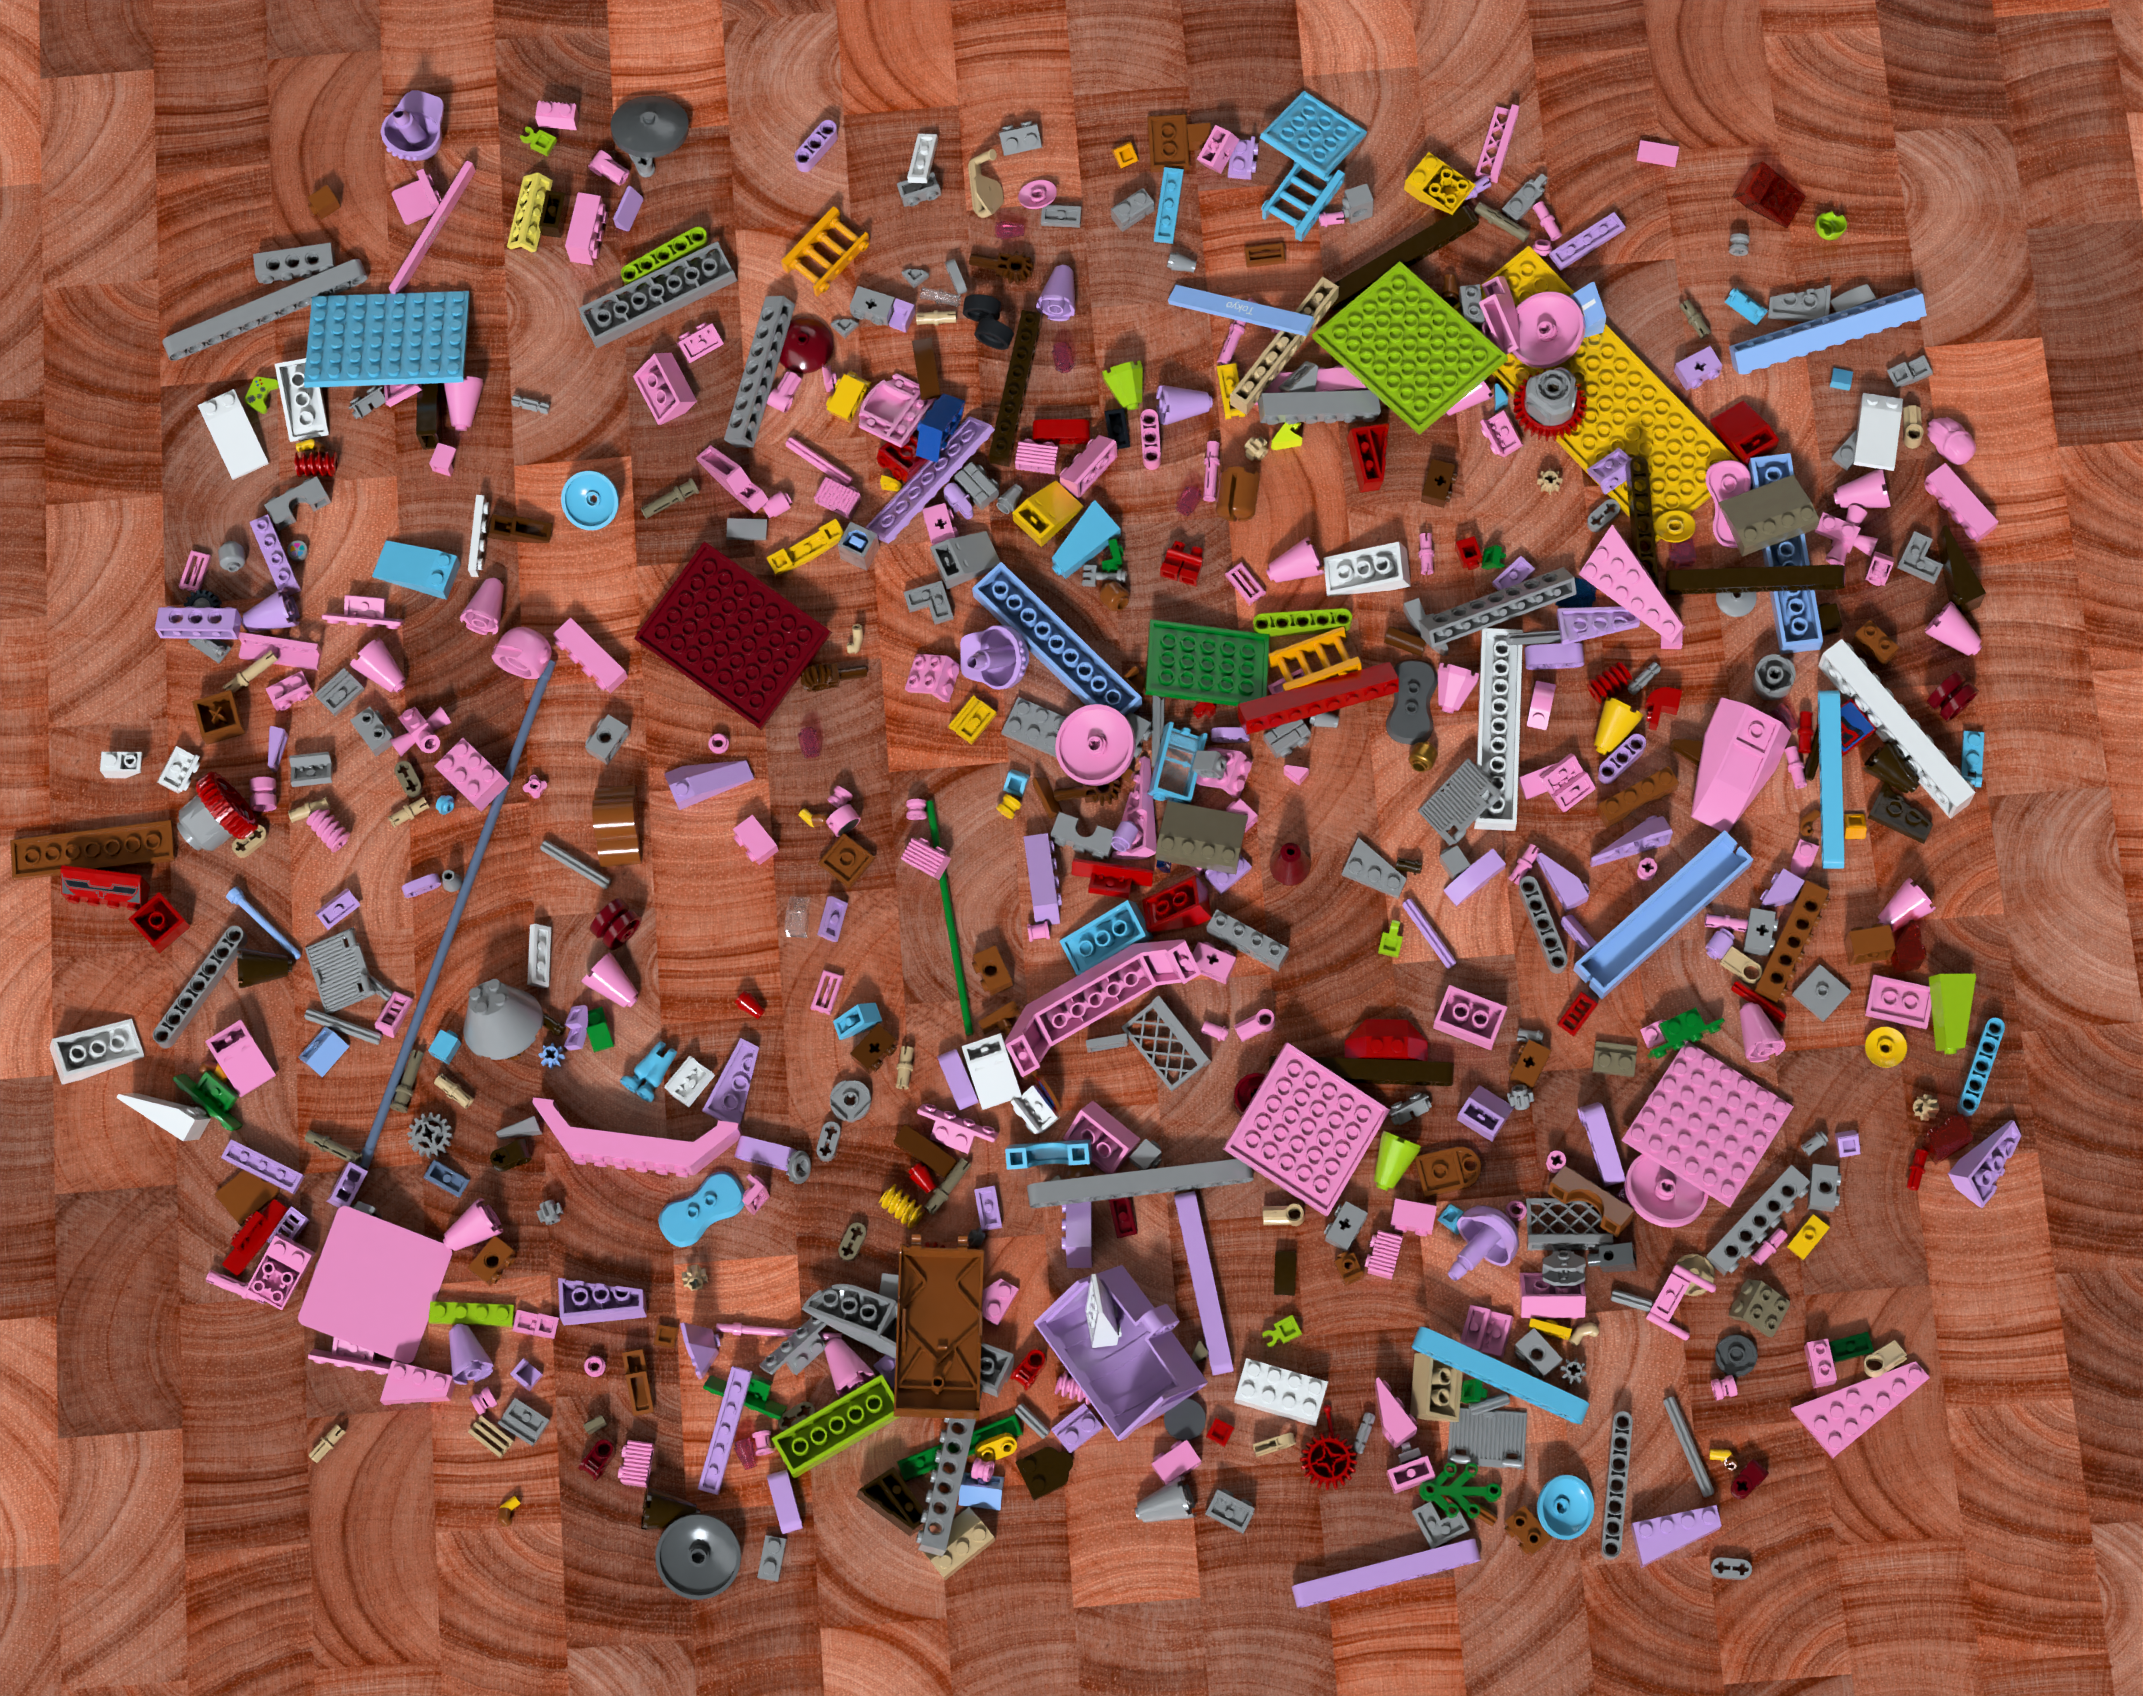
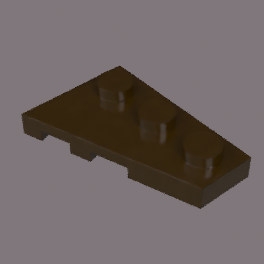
M1884 782L1868 819L1924 844L1933 823L1917 809L1911 808L1904 802L1902 796L1896 795L1889 789L1890 786Z

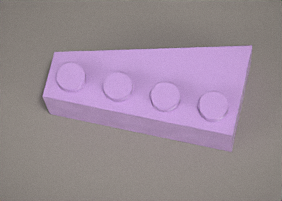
M1048 833L1024 836L1035 925L1043 924L1044 921H1047L1048 925L1060 924L1058 906L1062 905L1060 893H1056L1055 889L1059 888L1058 875L1054 876L1053 870H1057L1056 859L1051 858V853H1055L1053 840L1049 841Z
M558 1278L560 1319L564 1326L647 1317L646 1296L643 1289L621 1286L612 1287L605 1286V1284H590L584 1281H568Z
M1717 1505L1632 1523L1631 1531L1640 1568L1719 1530L1722 1525Z

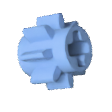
M551 1043L549 1047L543 1045V1053L538 1054L540 1058H544L541 1064L543 1066L548 1064L550 1070L556 1065L561 1067L560 1061L565 1059L563 1054H559L563 1050L560 1046L556 1049L554 1043ZM552 1053L555 1055V1058L552 1059L548 1055Z

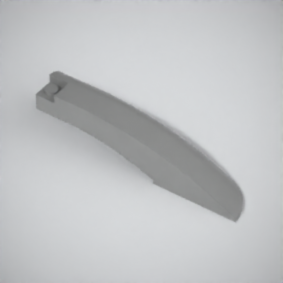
M836 1284L832 1285L831 1288L814 1293L802 1307V1310L836 1330L896 1359L898 1303L895 1300L854 1285ZM985 1343L981 1344L980 1390L996 1397L999 1396L1005 1382L1007 1383L1014 1364V1354Z

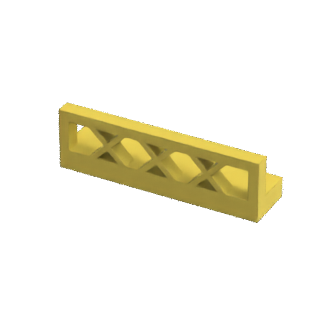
M539 172L523 177L507 247L510 249L522 247L530 252L537 251L541 234L539 222L546 190L551 191L553 180Z

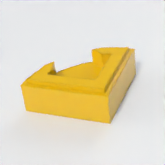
M881 475L880 484L882 490L899 492L902 489V484L899 481Z

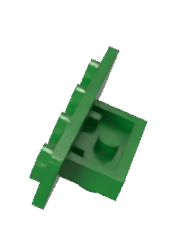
M1696 1007L1658 1025L1667 1043L1651 1050L1647 1056L1649 1059L1653 1057L1659 1059L1668 1054L1667 1051L1670 1049L1676 1051L1683 1048L1687 1041L1691 1040L1694 1043L1702 1039L1703 1034L1708 1032L1714 1034L1722 1029L1721 1026L1725 1020L1721 1018L1705 1025Z
M206 1071L198 1084L184 1073L174 1076L173 1081L177 1083L178 1088L186 1091L194 1102L202 1105L210 1116L215 1117L221 1122L225 1129L229 1131L241 1129L243 1125L229 1113L239 1096L211 1071Z
M752 1374L744 1406L763 1413L770 1418L780 1420L783 1413L786 1412L787 1406L768 1399L773 1382ZM711 1375L704 1383L703 1389L723 1397L727 1381Z

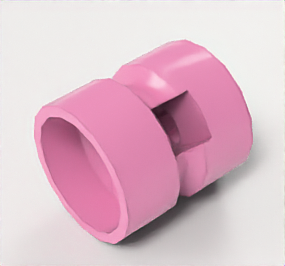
M271 777L251 779L249 786L250 792L253 795L250 797V809L257 812L275 810L277 808L276 795H274L276 792V780Z

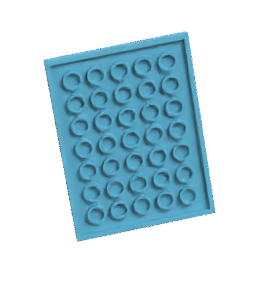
M469 291L398 293L396 295L313 296L304 374L305 388L464 382L470 302Z

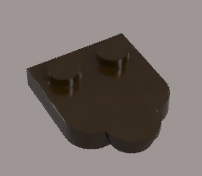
M1045 1447L1015 1463L1033 1500L1036 1501L1067 1484L1069 1479L1068 1472L1073 1467V1458L1067 1452L1058 1453L1052 1447Z

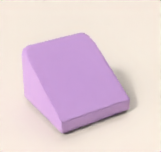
M1855 1130L1835 1133L1839 1157L1861 1154L1859 1136Z

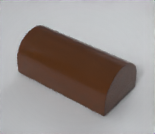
M1391 626L1388 628L1384 643L1420 657L1423 656L1427 643L1421 637Z

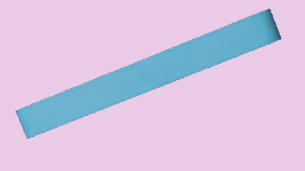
M1825 690L1818 691L1822 869H1844L1840 691Z
M1419 1327L1411 1346L1414 1350L1576 1424L1583 1423L1590 1405L1579 1397L1426 1327Z

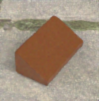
M1039 777L1033 778V787L1048 818L1051 820L1057 817L1059 812L1063 813L1059 802L1055 801L1054 792L1048 780Z

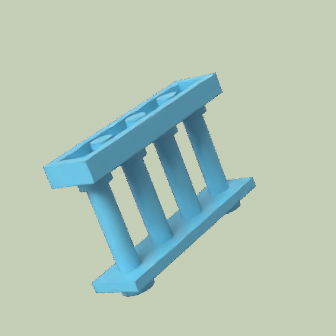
M1294 161V167L1270 200L1264 202L1261 208L1262 218L1266 220L1270 213L1293 226L1295 238L1302 242L1318 220L1319 214L1323 213L1344 183L1345 173L1338 170L1335 175H1328L1324 179L1327 186L1324 190H1319L1297 177L1302 168H1306ZM1293 183L1315 196L1316 202L1313 205H1308L1286 191ZM1282 198L1304 211L1306 216L1303 220L1300 219L1298 221L1275 206Z

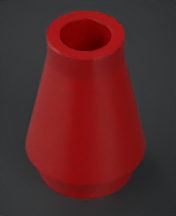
M745 990L734 1002L738 1009L752 1015L757 1020L766 1011L751 992L747 993Z
M922 1162L908 1171L910 1174L909 1178L920 1186L926 1194L937 1187L927 1166L923 1165Z

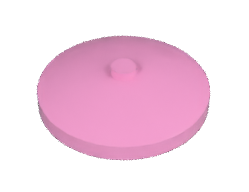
M1542 292L1527 298L1517 306L1520 348L1513 351V354L1519 361L1535 368H1549L1565 362L1578 350L1585 335V319L1581 309L1573 299L1558 292Z
M1087 705L1071 713L1062 723L1056 738V756L1064 772L1075 781L1090 786L1104 785L1114 781L1127 770L1134 757L1136 739L1130 722L1122 713L1107 705Z
M1641 1154L1633 1161L1625 1177V1192L1630 1205L1641 1217L1655 1225L1663 1227L1687 1225L1699 1217L1708 1201L1707 1193L1644 1154Z

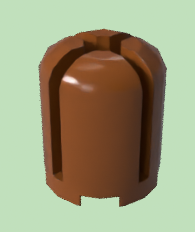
M1227 467V471L1224 472L1221 470L1216 503L1217 514L1231 522H1236L1237 517L1239 522H1246L1252 519L1256 512L1260 474L1255 471V474L1245 472L1244 467Z

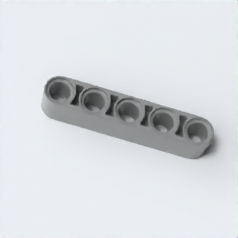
M1525 876L1519 884L1518 892L1549 970L1552 973L1560 974L1566 969L1568 961L1566 952L1537 880L1534 877ZM1530 884L1533 890L1526 891L1523 885ZM1538 903L1541 908L1534 910L1530 904ZM1544 921L1548 924V927L1540 928L1538 922ZM1552 940L1555 942L1556 945L1554 947H1548L1546 946L1545 941ZM1554 959H1560L1562 960L1563 965L1556 966L1553 964L1552 961Z

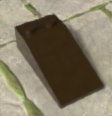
M1945 525L1939 534L1937 544L1941 564H1943L1942 569L1948 599L1964 615L1981 606L1986 592L1949 528Z

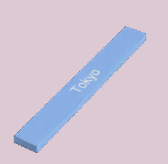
M1175 285L1168 298V302L1171 305L1302 336H1307L1315 321L1313 316L1180 285Z

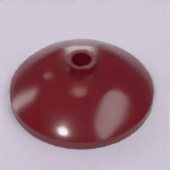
M803 317L791 320L779 362L786 369L800 374L812 373L821 369L822 365L829 361L833 353V338L829 329L822 322L813 318ZM801 338H805V339H806L805 342H800L799 340H800Z

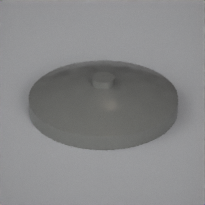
M642 96L629 100L615 111L611 119V134L615 144L624 152L637 157L654 158L667 155L684 143L689 132L688 117L684 109L673 100L660 96Z
M704 1513L688 1514L673 1521L662 1533L656 1548V1567L663 1582L676 1594L689 1599H708L725 1591L736 1578L741 1564L740 1543L734 1531L723 1520Z

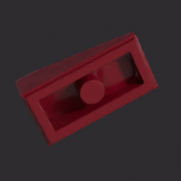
M1129 1197L1108 1199L1117 1239L1137 1234Z

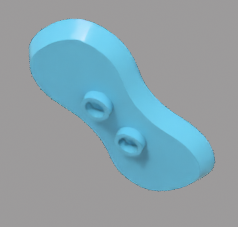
M721 1171L709 1175L695 1193L687 1198L673 1201L662 1209L658 1222L663 1235L671 1244L677 1247H687L696 1243L710 1225L719 1220L735 1216L744 1207L742 1201L743 1194L745 1193L744 1188L739 1180L729 1172Z

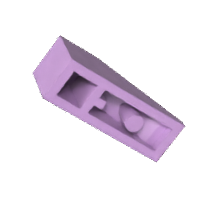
M1542 852L1537 854L1536 860L1565 912L1588 901L1590 891L1585 883H1581L1578 877Z

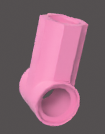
M599 150L588 165L589 169L596 175L605 176L619 186L626 182L629 175V170L616 163L609 154L602 150Z
M786 372L777 389H773L770 393L767 404L786 413L792 404L793 396L800 386L802 379L793 372Z
M1262 1009L1256 1015L1234 1025V1028L1241 1042H1244L1264 1031L1272 1030L1275 1026V1017L1271 1010ZM1264 1016L1271 1018L1268 1024H1262L1260 1020Z

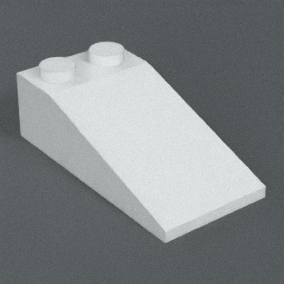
M306 358L275 364L290 442L329 435L322 387L305 388L304 386Z
M234 389L198 405L232 480L269 464Z
M1863 393L1858 413L1854 465L1894 471L1903 399Z
M1400 542L1323 558L1327 596L1391 591L1411 586L1407 548Z
M132 1019L54 1038L50 1044V1051L62 1085L91 1077L144 1057Z
M138 1093L118 1094L116 1097L182 1141L199 1140L211 1120L210 1117L205 1115L206 1111L200 1107L182 1105Z
M1091 1274L1085 1312L1092 1348L1117 1345L1118 1338L1121 1337L1120 1324H1116L1115 1319L1118 1318L1117 1306L1113 1305L1111 1296L1097 1275Z

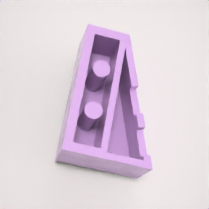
M1092 1201L1062 1205V1213H1066V1219H1062V1231H1066V1237H1062V1249H1066L1067 1268H1092Z

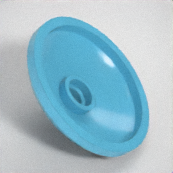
M588 470L573 475L565 483L561 494V504L566 517L575 526L584 530H598L610 524L615 518L619 509V495L614 483L606 475ZM593 495L597 497V502L592 500Z
M1559 1475L1550 1479L1544 1485L1537 1502V1513L1542 1527L1551 1536L1562 1540L1577 1538L1587 1530L1594 1514V1500L1589 1487L1584 1481L1572 1475Z

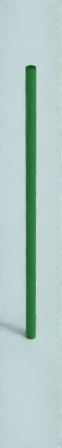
M926 801L933 848L936 849L937 846L941 848L934 801ZM944 871L939 884L965 1034L970 1036L974 1032L946 871Z

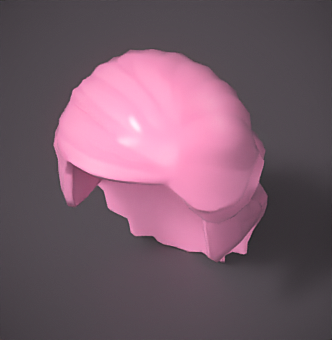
M1948 417L1932 419L1929 422L1927 436L1936 446L1941 456L1956 465H1963L1973 457L1976 452L1975 441L1960 423Z

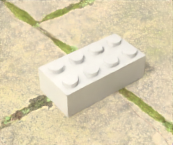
M1246 1358L1235 1395V1403L1316 1426L1328 1382Z

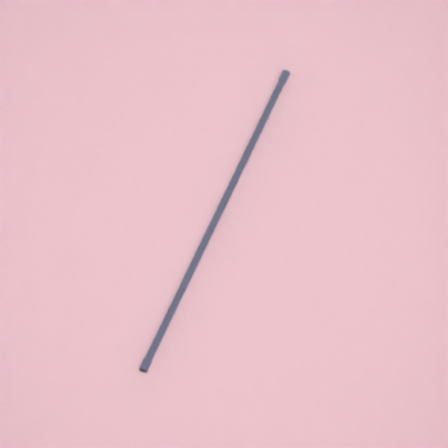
M549 660L546 669L537 681L502 775L509 783H511L547 683L555 668L556 662ZM510 784L492 802L365 1147L362 1149L363 1159L358 1166L365 1170L369 1169L377 1141L390 1109V1104L396 1093L395 1089L399 1085Z

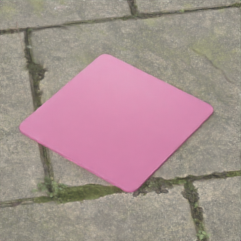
M342 1206L337 1210L300 1309L298 1320L306 1327L405 1364L411 1363L416 1356L429 1320L430 1301L435 1302L452 1256V1249L449 1250L444 1243L351 1207Z

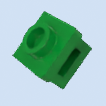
M1112 539L1108 540L1112 559L1101 562L1103 572H1115L1122 567L1121 557L1124 556L1122 545H1118L1117 540Z

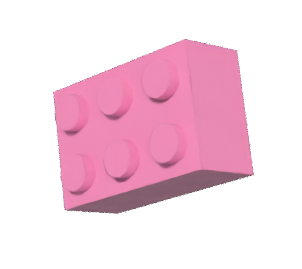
M580 192L577 194L565 244L570 262L594 265L595 259H598L599 241H602L604 235L602 227L603 223L606 224L608 212L605 211V204H603L601 196Z
M464 738L434 766L480 812L510 784Z
M1449 985L1434 1021L1433 1029L1492 1050L1506 1015L1507 1007Z

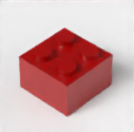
M160 892L128 918L159 954L190 928L189 924Z

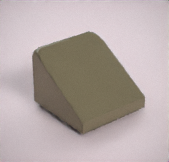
M1200 1340L1191 1357L1195 1365H1198L1209 1356L1207 1349Z

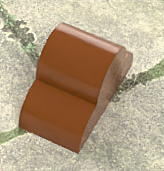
M637 785L595 788L592 816L601 868L642 864Z

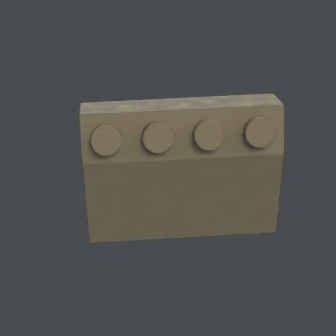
M1794 475L1718 503L1742 556L1815 530L1820 521L1811 500Z
M1167 801L1156 848V860L1236 875L1248 816Z

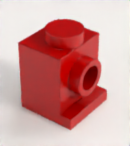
M1475 536L1456 541L1455 551L1462 568H1468V570L1478 568L1479 564L1482 563L1483 557Z

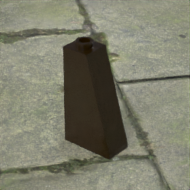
M440 383L421 384L422 390L417 392L416 435L423 450L435 449L437 443L443 444Z

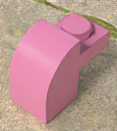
M1536 681L1527 721L1528 727L1547 730L1555 684Z

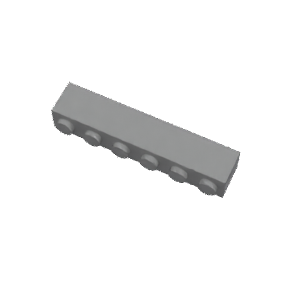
M1370 390L1262 393L1258 399L1260 423H1267L1268 425L1284 422L1286 424H1296L1298 422L1313 424L1320 421H1325V423H1334L1336 421L1351 423L1356 420L1372 422L1381 413L1379 398Z

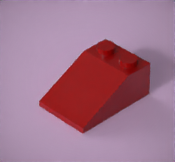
M1196 875L1142 900L1146 930L1148 932L1195 927L1212 919L1207 887Z

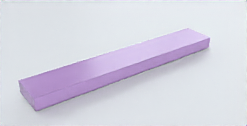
M736 1366L731 1367L698 1490L716 1495L720 1493L753 1371Z

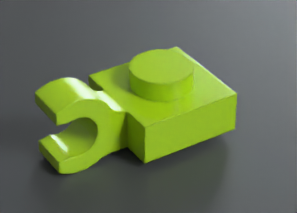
M1392 920L1389 933L1383 932L1378 954L1399 957L1403 940L1402 936H1398L1400 921Z

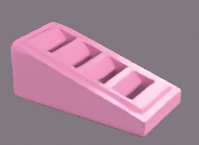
M394 991L375 1022L376 1031L394 1038L413 999ZM395 1001L403 1003L404 1006L396 1004ZM393 1008L395 1010L400 1011V1013L392 1011L391 1009ZM388 1016L393 1017V1018H395V1021L392 1020V1019H390V1018H387V1017H388Z

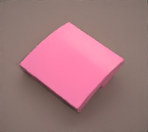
M1572 753L1539 776L1562 812H1566L1596 789L1588 773L1583 771L1575 755Z
M1470 1305L1460 1343L1481 1353L1503 1358L1514 1318L1510 1315L1492 1312L1487 1308Z

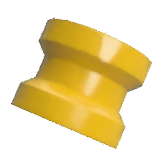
M1005 794L1003 802L998 804L996 809L1005 817L1013 819L1015 811L1019 810L1022 805L1012 796Z

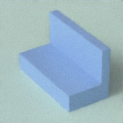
M325 1026L298 1058L323 1077L349 1048V1045L335 1032Z
M964 1472L959 1491L958 1505L1001 1510L1005 1477L992 1476L990 1482H985L982 1478L973 1479L971 1473Z

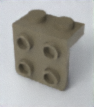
M1747 1279L1741 1287L1739 1296L1732 1304L1728 1316L1734 1320L1745 1321L1765 1336L1773 1337L1790 1306V1302L1764 1282Z

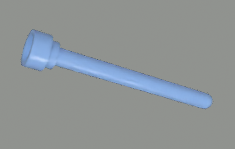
M238 886L232 888L226 895V898L232 904H239L295 959H299L301 953L244 899V892Z

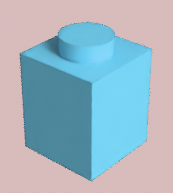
M440 1029L428 1051L433 1057L449 1065L461 1042L456 1033L450 1030L445 1032Z

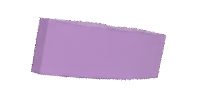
M1491 849L1444 889V892L1457 907L1485 886L1491 878L1504 870L1506 863L1494 849Z

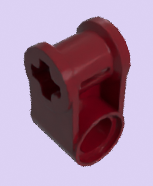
M602 1439L598 1441L590 1453L582 1460L578 1469L580 1471L584 1470L593 1477L594 1481H597L615 1457V1446L608 1440ZM604 1445L610 1446V1451L607 1455H601L600 1453Z
M1753 1458L1731 1485L1730 1491L1732 1496L1740 1500L1745 1499L1769 1475V1472ZM1738 1486H1745L1744 1490H1737Z

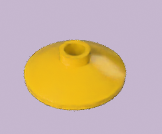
M1668 511L1660 515L1655 522L1657 535L1661 539L1673 543L1689 539L1694 534L1696 528L1693 517L1683 511Z
M1879 1027L1868 1035L1865 1042V1052L1870 1061L1875 1065L1890 1068L1898 1065L1904 1059L1907 1052V1043L1904 1036L1898 1030L1891 1027ZM1886 1046L1888 1047L1889 1051L1883 1052L1881 1050V1047Z

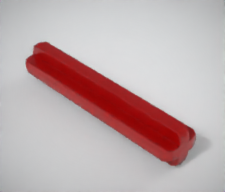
M1739 980L1733 984L1731 988L1733 992L1749 1003L1758 1004L1765 1014L1778 1023L1784 1021L1787 1016L1784 1011Z

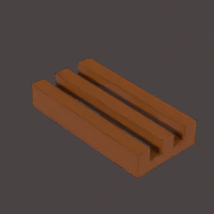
M1283 243L1244 247L1247 268L1286 263ZM1280 249L1279 252H1265L1261 254L1249 255V253Z

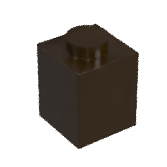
M1837 603L1820 604L1817 608L1822 636L1839 633L1843 625Z

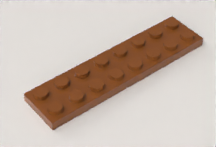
M171 820L10 840L12 879L14 881L61 875V865L106 870L175 861L174 832Z

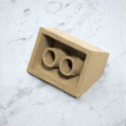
M1416 1353L1414 1355L1410 1414L1414 1418L1423 1420L1459 1422L1463 1372L1427 1355Z
M968 1507L953 1519L944 1555L923 1553L944 1580H947L996 1540L980 1518Z

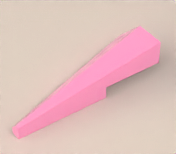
M1145 756L1139 758L1141 763L1138 775L1134 776L1133 780L1136 784L1134 791L1129 793L1122 821L1135 823L1138 834L1131 847L1125 852L1118 850L1112 852V857L1115 859L1144 860L1156 854L1157 844L1153 796L1147 794L1152 779L1150 759Z

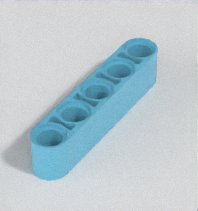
M1991 1018L1983 1028L1957 1104V1110L1963 1116H1971L1979 1106L2005 1030V1024L1999 1018ZM1989 1026H1996L1999 1032H1991ZM1983 1045H1990L1992 1052H1986L1983 1049ZM1977 1063H1982V1064H1984V1066L1986 1067V1070H1985V1071H1980V1070H1978L1977 1067H1976V1064H1977ZM1970 1082L1977 1083L1979 1090H1973L1970 1087ZM1964 1101H1969V1102H1971L1972 1105H1973V1108H1972V1109H1967V1108H1965L1964 1105H1963V1102H1964Z

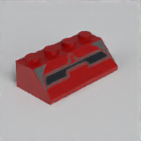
M61 865V894L69 903L79 904V902H87L91 906L104 904L113 909H119L120 906L127 907L126 909L130 911H137L147 903L150 885L141 875Z

